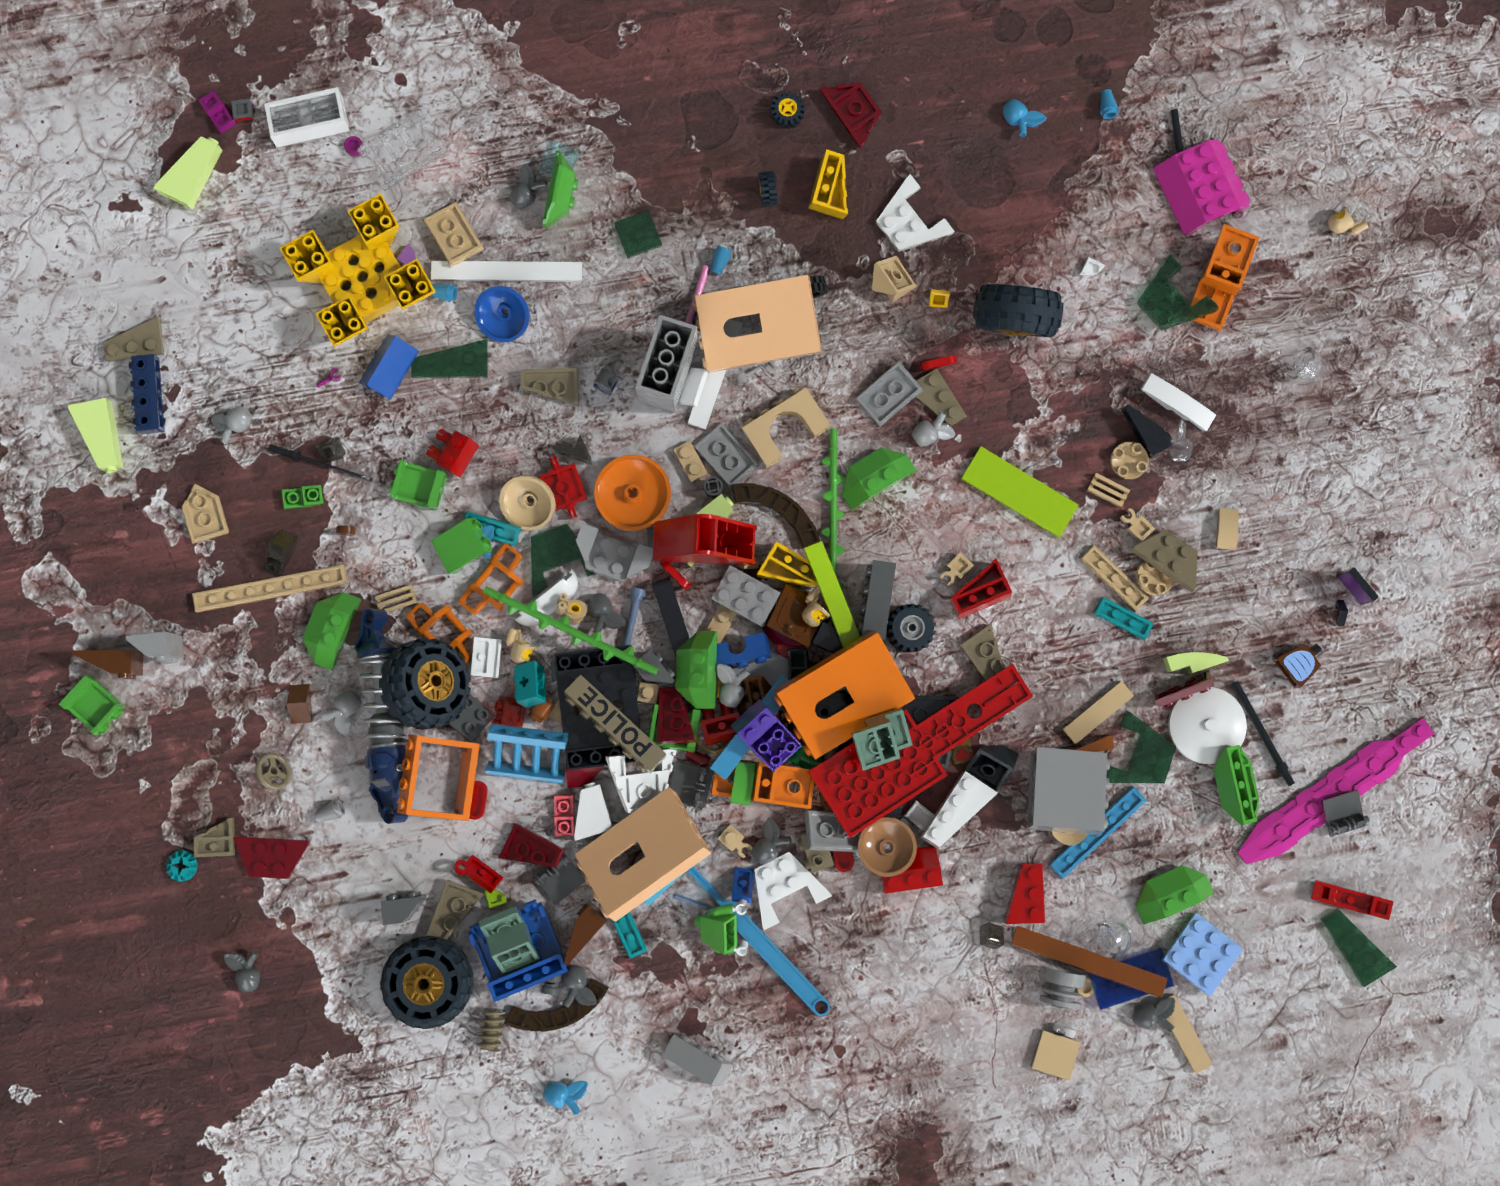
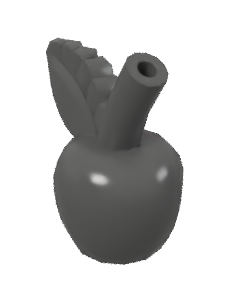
M528 164L522 165L519 172L521 183L513 188L509 196L511 203L518 209H524L535 201L536 195L533 191L547 187L546 180L536 182V174H534V170Z
M597 593L590 597L588 613L592 618L597 619L593 630L594 633L597 631L601 632L604 624L611 629L626 625V621L620 614L612 612V603L606 594Z
M769 817L763 827L764 837L756 842L752 849V855L758 863H769L778 856V846L792 843L791 836L780 837L779 826Z
M255 950L250 952L247 959L238 953L224 954V960L228 967L236 971V986L242 992L247 993L256 990L260 982V971L257 967L253 966L255 959L259 955Z
M569 965L567 967L568 972L563 974L562 984L564 988L570 991L562 1004L569 1008L573 1000L576 999L582 1005H595L597 1000L594 993L585 987L587 975L584 967Z
M1172 997L1165 998L1156 1007L1152 1004L1136 1005L1133 1012V1022L1144 1029H1153L1156 1023H1158L1170 1033L1174 1026L1166 1019L1174 1012L1175 999Z

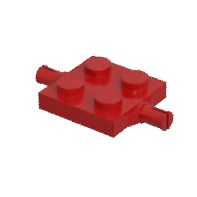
M553 456V459L550 457L549 461L552 469L548 473L540 475L539 479L544 481L553 492L556 503L555 511L567 509L570 519L577 518L574 506L588 499L576 465L573 463L568 466H559L556 456Z

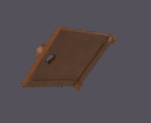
M786 582L766 626L803 647L809 648L817 627L809 626L802 618V613L808 606L805 602L808 594ZM822 603L821 606L826 610L827 607L825 603Z

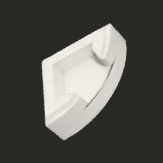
M1088 257L1079 275L1084 277L1097 275L1105 265Z
M1054 1023L1052 1028L1053 1031L1070 1038H1074L1076 1034L1074 1029Z

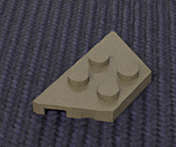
M1167 530L1135 545L1131 549V552L1191 593L1196 589L1198 551Z

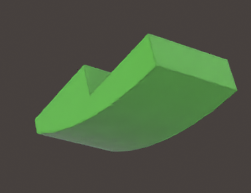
M321 485L303 486L301 488L281 491L284 510L323 504Z
M739 762L737 764L730 803L750 805L756 764Z

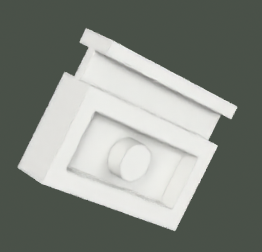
M473 637L470 676L498 678L501 639Z

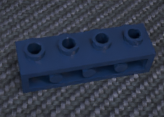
M154 354L131 356L129 370L133 381L130 382V388L134 395L131 405L133 411H135L133 427L140 434L163 433L165 430L160 358Z

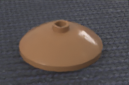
M886 817L879 819L862 831L858 841V853L864 866L872 873L883 877L896 876L906 871L913 863L917 852L916 838L912 830L904 822L895 818ZM885 844H889L891 846V850L885 851L883 849V846Z

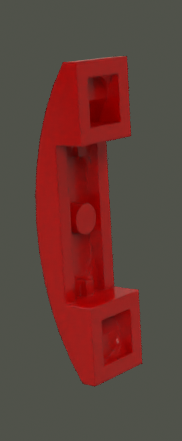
M1315 880L1311 895L1313 900L1386 920L1390 919L1394 902Z

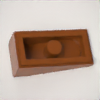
M1107 735L1074 750L1090 752L1113 750V735Z

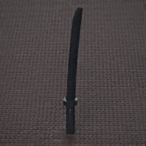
M270 444L268 449L270 452L292 458L295 462L301 459L372 481V478L302 456L299 450L292 451Z

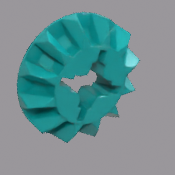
M185 850L175 851L166 862V872L171 879L178 882L191 879L198 867L194 855ZM182 860L183 864L189 866V868H184L180 872L179 868L174 866V864H178Z

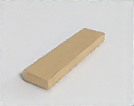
M1092 545L1080 558L1134 612L1149 599L1095 545Z
M1120 681L1062 729L1073 744H1077L1134 695Z
M1171 994L1166 998L1172 997L1175 999V1008L1172 1015L1166 1020L1174 1026L1172 1033L1192 1070L1197 1074L1213 1064L1175 994Z

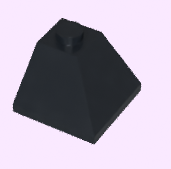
M1004 745L980 746L963 772H968L997 792L1013 770L1019 754Z

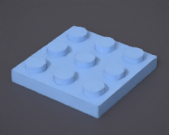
M1193 913L1162 958V961L1207 996H1211L1243 948L1199 914Z

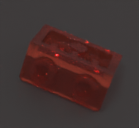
M499 696L495 703L496 716L492 724L522 727L526 708L517 703L515 698Z

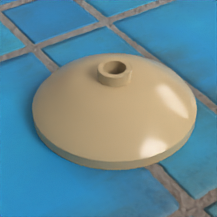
M530 475L516 476L510 479L500 492L499 504L504 517L511 524L522 527V530L533 531L544 527L555 513L556 503L553 492L544 481ZM529 496L533 497L534 501H531Z

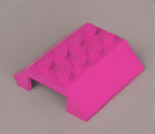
M1218 139L1208 140L1179 152L1153 168L1184 236L1201 229L1204 224L1232 212L1234 214L1248 208L1251 203L1246 191H1242L1244 187L1238 174H1234L1236 170L1231 159L1226 157L1228 152L1224 144L1220 143Z

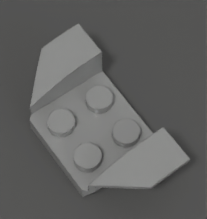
M582 523L576 542L583 557L586 570L623 583L629 577L649 567L653 556V548L640 543L637 547L600 534L598 533V528Z

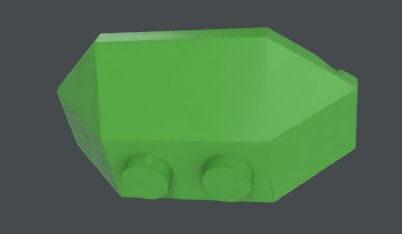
M556 150L542 221L543 228L546 229L567 216L570 208H574L575 198L572 196L573 191H577L579 180L576 179L574 170L558 150Z
M881 447L848 467L842 496L851 510H854L916 472V469L906 454Z
M342 592L316 602L302 637L314 664L330 670L334 669L362 599Z
M698 631L676 651L675 689L696 709H715L717 631Z
M1240 745L1224 748L1214 767L1221 806L1240 825L1257 822L1256 815L1259 807V796L1251 761L1242 751Z
M1180 865L1147 880L1135 907L1142 923L1147 924L1167 918L1196 905L1212 895L1214 891L1205 874Z

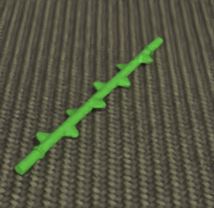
M830 429V447L828 448L830 456L822 460V464L830 468L829 491L822 494V498L829 502V527L823 529L822 534L829 538V560L837 577V556L845 551L843 547L837 544V520L844 517V513L837 509V485L844 482L845 478L837 474V429ZM838 581L842 589L844 587V584Z
M487 586L484 588V594L499 600L500 603L507 604L508 614L512 615L517 610H520L538 619L539 629L541 630L551 625L570 634L573 645L585 641L603 650V658L606 661L616 656L635 665L636 668L639 667L654 675L659 670V668L643 661L641 658L634 657V647L630 646L624 651L617 649L602 641L600 631L590 636L569 625V617L566 615L557 620L538 611L537 602L534 600L525 605L506 596L505 593L502 594Z

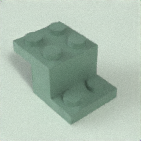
M901 707L865 719V728L851 732L863 771L899 759L900 754L898 750L912 746L908 726Z
M516 906L478 921L481 930L487 938L491 957L504 976L540 961L539 954L532 944L528 926Z

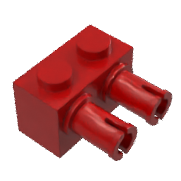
M440 429L438 432L442 435L437 433L436 439L447 445L444 450L431 445L428 448L433 450V452L427 450L426 455L437 460L436 464L444 470L461 478L479 445L456 430L451 434L444 429Z
M720 701L721 717L715 718L713 709H708V711L701 709L704 721H701V729L705 745L709 746L732 740L736 732L731 725L740 717L739 712L734 713L732 707H726Z

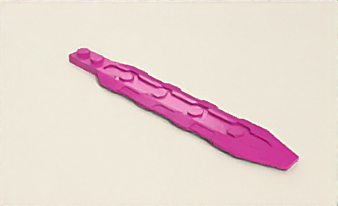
M1420 718L1391 740L1370 742L1359 750L1354 757L1340 767L1332 769L1323 779L1309 789L1301 791L1295 796V799L1281 809L1273 811L1259 821L1237 853L1245 864L1282 855L1296 845L1302 837L1326 823L1322 800L1354 790L1359 791V796L1363 795L1375 785L1381 784L1394 775L1404 755L1435 733L1425 719Z

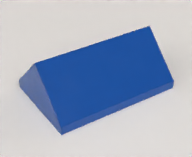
M387 334L359 383L391 400L419 351L397 336Z

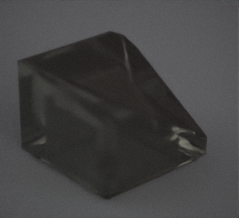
M338 437L324 440L316 446L324 463L339 460L346 454Z
M990 922L981 925L980 945L992 949L1004 946V927Z

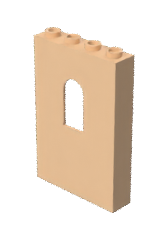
M808 275L695 295L696 301H693L694 311L698 312L699 320H696L697 330L701 331L702 336L699 339V344L705 354L702 361L704 369H707L710 373L822 353L811 282ZM760 314L762 332L738 337H729L725 334L724 324L727 320Z
M667 787L585 846L575 856L578 860L576 862L577 866L586 875L584 877L586 883L594 890L592 893L594 898L602 906L601 912L606 918L617 921L710 855L711 852L678 794L670 787ZM638 842L645 857L622 874L613 875L609 868L611 861Z

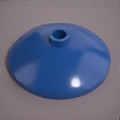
M500 285L490 287L481 293L475 303L474 315L476 323L480 330L494 341H514L523 335L528 328L530 321L528 304L523 296L513 288ZM504 308L508 309V314L504 312Z

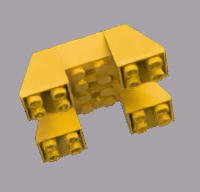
M381 193L347 211L360 235L327 252L314 230L279 247L298 282L322 283L329 294L333 304L315 314L333 347L368 329V322L395 307L400 306L401 310H404L436 293L418 259L401 267L390 247L400 226ZM354 260H359L356 265H351ZM379 267H385L382 272H377ZM363 276H368L367 280L360 281ZM346 285H351L349 290L344 291ZM372 292H377L375 297L369 298Z

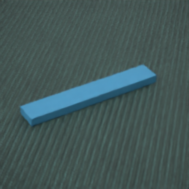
M783 675L779 677L762 700L774 715L781 708L774 699V696H776L774 689L789 681ZM736 733L710 769L726 780L750 747Z
M1132 786L1105 811L1108 824L1104 832L1098 835H1087L1081 843L1066 847L1048 865L1061 879L1065 878L1147 800Z

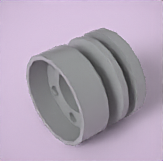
M1045 967L1043 980L1051 983V987H1042L1041 991L1050 993V995H1040V1001L1061 1009H1081V1003L1073 1001V998L1082 999L1083 996L1074 991L1075 988H1084L1086 975L1061 968Z

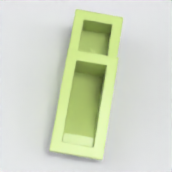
M1204 652L1182 653L1162 658L1167 673L1186 667L1188 674L1229 661L1228 657Z

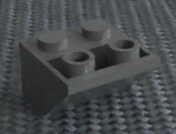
M650 650L641 657L643 661L659 668L656 675L639 667L636 668L646 682L675 684V674L669 666L666 669L662 665L664 660L657 651L653 653Z
M421 891L410 892L406 894V897H402L401 894L386 896V900L381 901L383 925L404 923L410 920L427 899V894L421 895Z

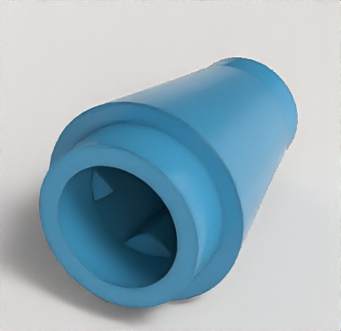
M1106 89L1101 92L1100 114L1104 119H1113L1118 115L1119 108L1112 90Z
M717 246L714 249L710 272L721 275V272L731 258V250L722 246Z
M432 284L436 293L431 296L447 302L456 300L458 293L456 286H453V284Z

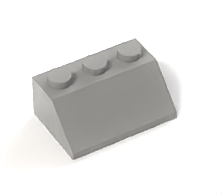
M164 631L126 636V640L145 656L154 658V661L173 664L178 663V659H184L181 635Z

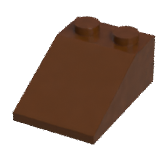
M72 650L73 655L111 674L118 675V678L136 679V676H143L142 652L134 650Z
M593 903L589 906L585 904L577 912L579 917L576 919L564 961L566 966L609 919Z

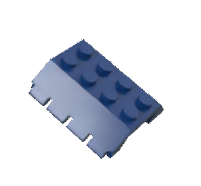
M534 899L522 904L524 908L522 910L519 906L516 907L528 926L532 944L539 954L540 961L505 976L491 957L487 938L481 930L479 923L469 926L468 937L472 947L475 946L489 981L487 985L494 1002L568 972L567 966L564 964L565 958L542 902L537 903Z

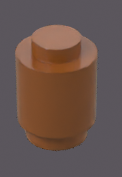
M546 695V703L531 706L528 716L541 724L555 707L553 704L554 700Z

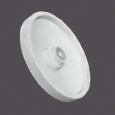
M1211 687L1205 693L1197 692L1192 694L1193 696L1187 700H1177L1170 711L1168 719V731L1175 748L1187 759L1201 764H1215L1224 748L1236 745L1241 746L1247 729L1246 717L1239 702L1226 691Z

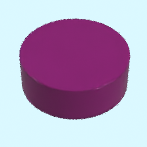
M351 136L345 140L344 149L350 156H358L363 152L364 145L360 138Z

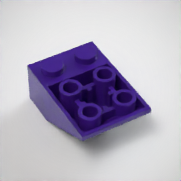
M760 699L731 725L737 735L773 772L802 746Z

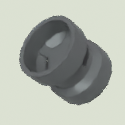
M717 477L707 478L704 483L705 494L710 498H717L721 495L723 491L722 481Z
M562 974L544 981L540 993L560 995L559 982L562 981Z

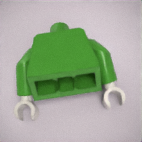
M739 900L735 906L728 904L713 907L705 914L696 916L694 924L700 927L701 940L711 946L716 953L725 955L736 952L739 956L746 955L748 942L742 940L737 946V915L733 913L745 914L748 908H741L740 906L746 905V900Z

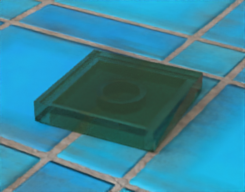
M649 210L614 223L627 259L662 246Z

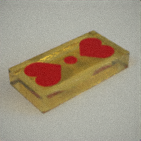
M970 738L951 749L953 765L969 763L973 758Z

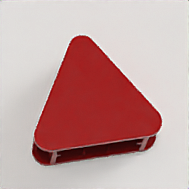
M692 514L655 521L653 561L756 565L754 551L757 526L712 514Z

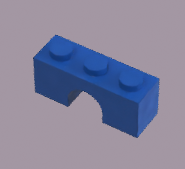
M762 632L746 636V647L740 654H733L731 645L727 642L718 643L716 667L718 664H725L731 668L737 667L741 669L748 667L750 663L762 664L767 662V659L772 658L767 635Z

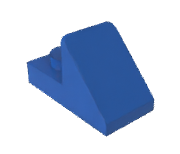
M735 867L731 901L738 902L744 899L747 903H751L754 869Z

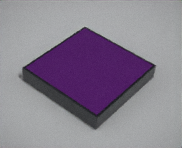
M1355 567L1341 571L1336 575L1360 605L1374 602L1378 598L1376 592Z

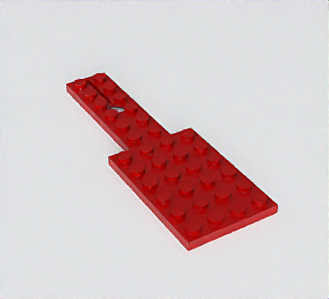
M1010 664L917 725L907 709H904L903 712L912 746L898 750L900 754L899 759L863 771L853 742L807 772L848 838H851L946 777L947 773L937 758L1032 698L1033 695L1015 666ZM972 703L978 704L981 708L980 716L976 719L970 718L967 714V708Z

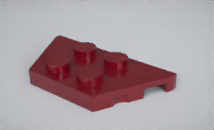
M861 82L851 83L850 85L841 84L826 88V86L821 87L820 92L859 149L862 148L881 116L880 109Z
M234 837L248 876L290 879L296 865L299 864L303 853L311 840Z

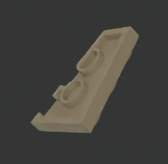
M157 316L103 342L105 361L129 360L131 356L164 355L160 317Z
M578 368L522 369L521 389L579 406Z
M938 369L917 380L923 391L916 398L936 416H938L940 411L946 413L944 423L953 426L967 417Z
M992 624L960 645V648L984 681L1005 668L1003 659L1000 656L997 640L994 637Z
M447 880L426 936H437L447 940L484 893Z

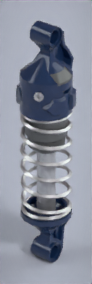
M366 609L361 617V624H359L360 635L354 649L357 652L358 662L372 663L373 671L359 676L360 678H373L374 687L362 689L361 692L375 693L376 702L365 703L363 707L376 708L377 714H373L372 717L364 720V722L370 723L369 733L365 735L370 739V746H368L367 755L365 756V766L369 770V792L377 802L378 812L385 823H403L408 819V815L397 813V800L400 795L399 783L403 774L402 762L405 759V744H407L408 737L405 735V725L401 724L398 718H393L387 711L389 708L386 703L382 702V688H379V678L382 677L381 668L383 663L388 660L389 654L398 647L381 633L383 626L388 621L387 612L384 609Z

